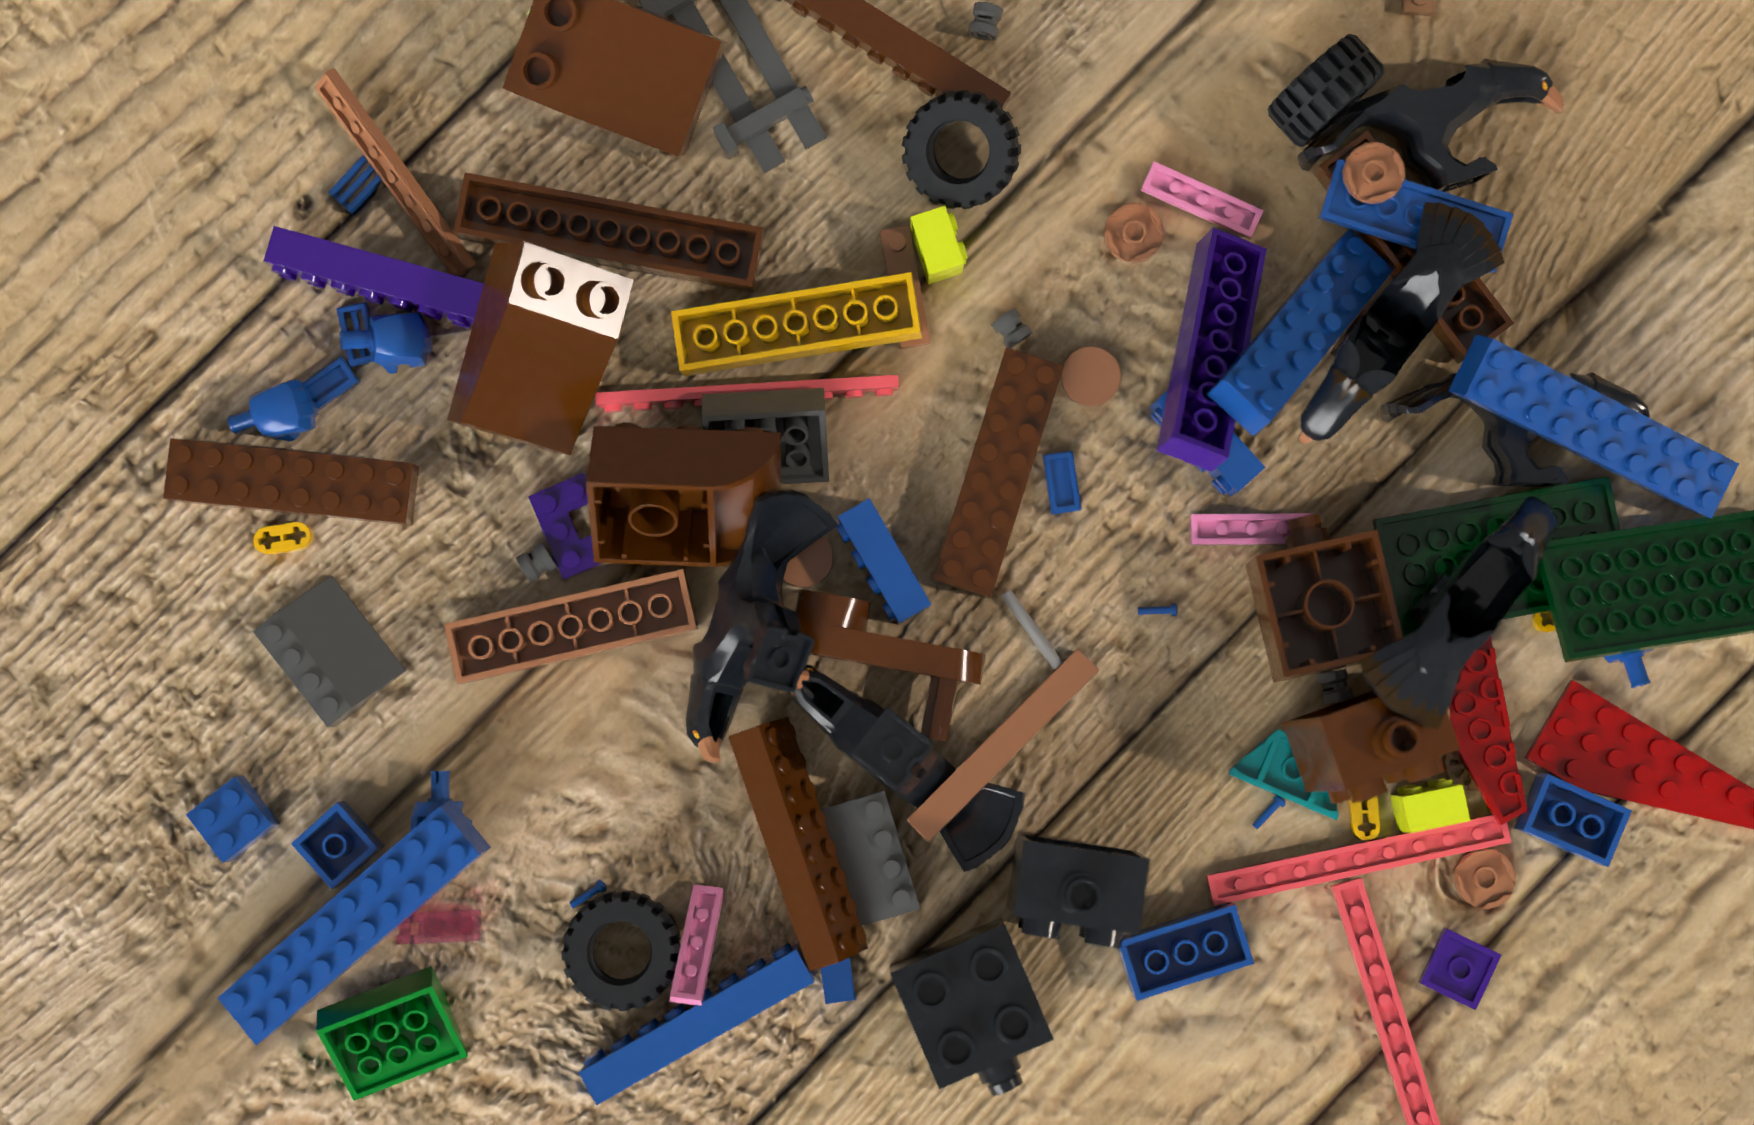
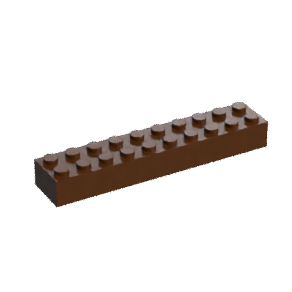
M464 173L453 232L460 239L493 245L506 242H527L580 261L753 293L765 235L763 227L471 173Z

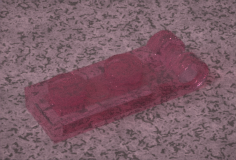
M481 909L415 912L399 926L396 944L482 940ZM412 922H418L419 933H411Z

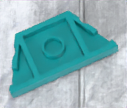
M1279 729L1273 731L1228 770L1227 774L1329 818L1337 820L1339 817L1337 804H1331L1327 791H1305L1284 731Z

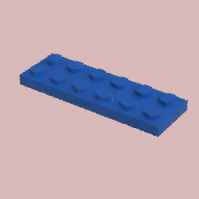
M1341 159L1336 161L1318 219L1415 249L1424 203L1441 202L1476 216L1484 223V226L1494 236L1495 242L1503 250L1513 213L1405 179L1399 191L1391 199L1379 204L1360 202L1349 194L1343 183L1342 170L1345 161ZM1495 268L1494 270L1490 271L1489 273H1492V274L1495 273L1496 270H1497V268Z

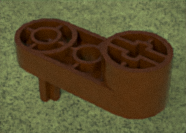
M799 589L795 612L799 616L801 632L810 635L815 641L811 654L931 676L921 733L927 738L947 741L958 681L981 685L986 654L866 632L871 602Z

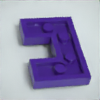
M585 473L528 496L563 580L604 564L594 562L591 535L580 539L569 514L588 505L587 477Z

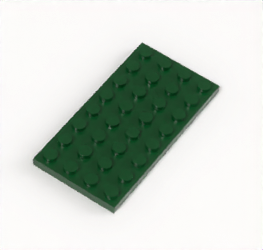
M1609 476L1372 520L1374 530L1378 531L1403 637L1418 630L1421 626L1413 618L1411 611L1442 572L1451 576L1473 549L1488 535L1495 532L1529 496L1537 497L1547 503L1558 516L1557 526L1550 540L1621 530ZM1539 566L1533 583L1517 598L1502 620L1551 611Z
M1754 510L1713 516L1712 519L1704 517L1550 540L1538 564L1565 663L1754 633Z

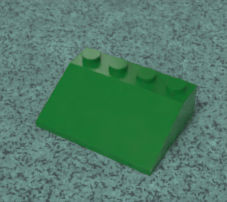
M432 966L317 1010L316 1032L353 1101L468 1057V1052L446 994Z

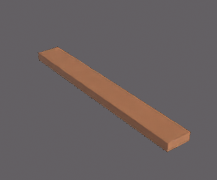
M332 68L326 71L316 84V90L448 272L464 278L476 266V262L336 69Z
M1077 649L907 819V822L929 843L1098 673L1099 669Z

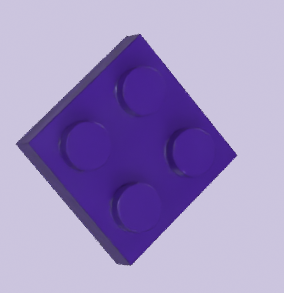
M1444 927L1418 983L1476 1010L1502 955Z

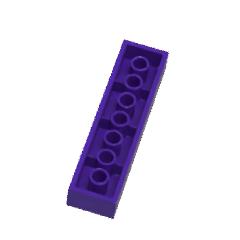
M273 226L264 257V262L272 267L271 271L278 273L279 277L291 281H296L297 277H301L300 279L307 281L308 285L325 289L326 285H330L331 288L337 290V293L354 297L355 293H359L360 296L366 298L365 300L379 305H383L385 300L389 304L394 305V308L408 313H412L414 308L424 313L423 316L441 321L442 316L447 317L448 320L453 321L452 324L470 329L471 324L473 325L484 283L277 226Z
M1214 227L1196 245L1156 448L1158 452L1211 472L1229 458L1236 420L1209 397L1207 393L1250 343L1267 250L1264 247Z

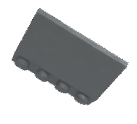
M824 388L702 394L703 430L738 431L742 428L754 427L764 432L781 433V484L829 482Z
M333 576L276 612L253 630V633L327 727H336L407 671Z
M885 790L820 809L825 815L830 839L835 844L840 868L845 873L850 897L856 904V914L860 926L920 909Z

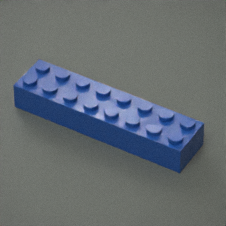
M1348 229L1329 247L1207 395L1252 436L1257 434L1273 420L1394 269L1351 229Z
M790 943L784 944L773 951V958L765 962L763 958H760L747 966L745 974L738 977L736 973H733L721 980L718 985L719 988L711 992L709 988L705 989L702 1006L690 1004L684 1007L683 1003H680L668 1010L667 1014L664 1015L665 1019L658 1022L654 1018L640 1026V1029L637 1031L638 1034L632 1038L628 1033L615 1040L610 1046L611 1049L604 1052L601 1048L587 1056L586 1060L583 1061L584 1066L579 1071V1075L596 1106L814 983L816 975L813 971L809 972L800 946L796 944L791 947Z

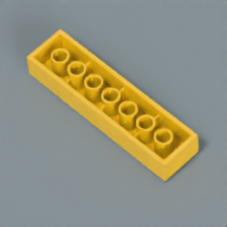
M911 272L671 311L679 371L684 376L922 338L915 286Z

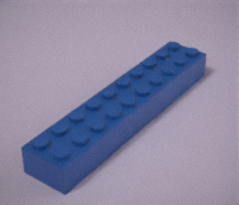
M1475 335L1448 390L1690 512L1711 519L1739 463L1493 338Z
M453 800L439 806L218 997L219 1001L254 1044L258 1045L282 1027L486 853L491 846Z

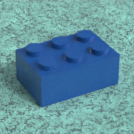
M1537 773L1526 798L1528 811L1519 815L1514 829L1595 864L1609 867L1632 810L1549 774Z

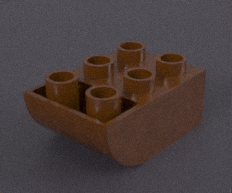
M627 422L619 423L615 426H594L586 479L594 562L720 567L732 564L744 542L748 518L756 498L765 495L767 492H778V490H781V433L764 432L754 427H746L738 431L703 430L694 425H682L675 429L644 428Z

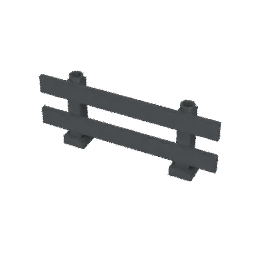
M639 0L640 6L665 17L673 14L677 22L713 36L694 4L696 0ZM719 0L777 100L756 111L724 54H722L712 84L735 123L726 128L725 124L721 122L712 127L713 132L729 160L739 154L738 146L747 142L765 174L785 162L768 132V129L788 118L806 150L827 139L809 108V104L814 102L806 86L797 87L748 0Z

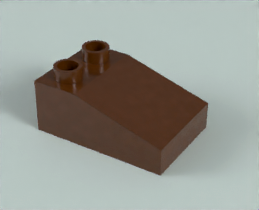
M533 0L502 89L675 156H684L727 42L626 0Z
M527 242L495 243L447 420L553 453L571 455L618 340L634 280Z

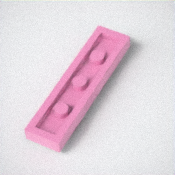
M1155 161L1140 190L1249 240L1252 238L1264 211Z
M1313 513L1191 514L1190 545L1286 544L1285 537L1289 535L1286 522L1313 515Z
M693 884L670 993L671 1002L702 1006L724 897L723 888Z

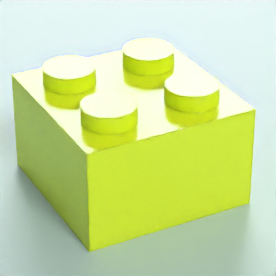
M946 206L910 217V231L928 284L962 274L964 264H967L966 259L968 256L963 241L957 242L956 239L958 225L954 213L948 214Z
M1445 778L1430 780L1427 781L1428 787L1422 788V785L1415 786V784L1401 786L1397 788L1398 793L1390 794L1398 831L1415 833L1471 821L1463 784L1453 783L1452 779L1445 780Z

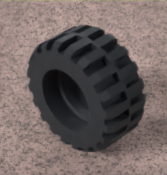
M1348 34L1320 55L1273 100L1272 104L1268 107V115L1295 146L1304 147L1325 131L1380 80L1385 73L1384 65L1357 35Z
M969 90L951 91L929 100L928 103L921 106L915 112L916 115L909 121L906 127L908 130L907 134L902 140V146L905 147L902 161L903 164H907L909 171L906 172L909 181L914 180L917 185L915 189L921 195L925 193L930 197L928 201L936 205L938 203L944 204L949 209H955L956 207L970 209L987 203L1001 193L1011 182L1012 176L1017 171L1020 163L1018 162V157L1021 154V144L1018 143V136L1020 134L1018 127H1014L1011 121L1013 117L1009 111L1005 112L1000 107L1002 104L997 100H991L986 97V94L981 92L974 93ZM967 121L973 123L982 130L987 138L989 158L985 167L975 176L969 178L953 177L941 168L936 159L934 151L935 139L940 130L951 122Z
M629 890L608 892L588 902L568 924V930L564 933L562 941L564 943V950L561 951L562 961H565L566 965L564 972L566 977L571 978L574 983L572 986L574 990L586 996L585 1000L592 1005L595 1002L601 1005V1009L609 1011L612 1008L619 1009V1011H628L630 1008L635 1007L638 1009L659 997L674 978L680 950V932L675 927L676 922L672 915H668L664 910L665 907L660 902L656 903L650 899L651 896L644 893L637 894ZM624 921L637 925L645 932L650 942L651 954L649 962L641 973L632 978L617 979L610 977L599 968L594 958L593 948L598 933L605 926L614 922Z

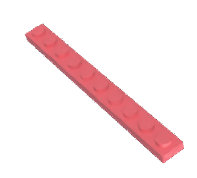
M898 375L597 392L595 398L598 408H604L605 413L622 412V407L634 406V411L652 410V405L663 404L664 409L682 408V403H694V407H702V394L824 388L825 400L833 399V394H845V398L848 399L862 398L863 393L875 392L876 397L892 396L893 391H899Z
M1490 814L1471 818V821L1415 833H1401L1208 874L1206 878L1212 905H1221L1512 843L1508 824L1506 822L1503 825H1498L1493 815Z
M1361 877L1332 885L1333 896L1406 1125H1440Z

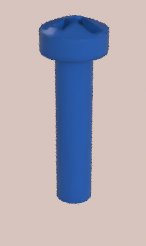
M1171 603V606L1138 607V615L1171 614L1172 617H1176L1178 607L1176 603Z
M1275 795L1273 797L1275 801L1252 825L1258 829L1280 806L1284 807L1286 805L1284 799L1282 800L1280 796Z
M599 879L594 887L569 903L572 908H575L598 892L604 893L607 891V887Z

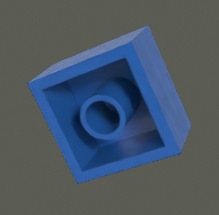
M244 776L233 777L186 814L222 863L233 861L280 824Z
M345 801L334 804L291 843L331 890L340 887L385 846Z

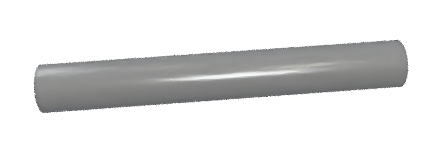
M1010 589L1001 597L1052 668L1055 670L1064 662Z

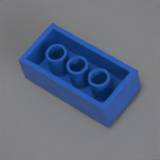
M1168 390L1149 407L1153 412L1150 414L1151 418L1160 427ZM1234 432L1227 460L1212 472L1195 466L1202 473L1207 471L1214 479L1211 481L1214 488L1222 495L1227 493L1229 497L1238 493L1266 468Z
M870 498L837 516L840 524L837 525L836 529L844 543L850 541L855 550L851 552V555L859 569L861 570L865 567L870 574L866 581L874 595L876 596L881 593L886 603L882 605V608L890 622L896 619L898 624H901L931 606L928 597Z
M1232 902L1140 930V935H1123L1122 946L1118 948L1132 995L1136 1001L1254 964L1236 905Z

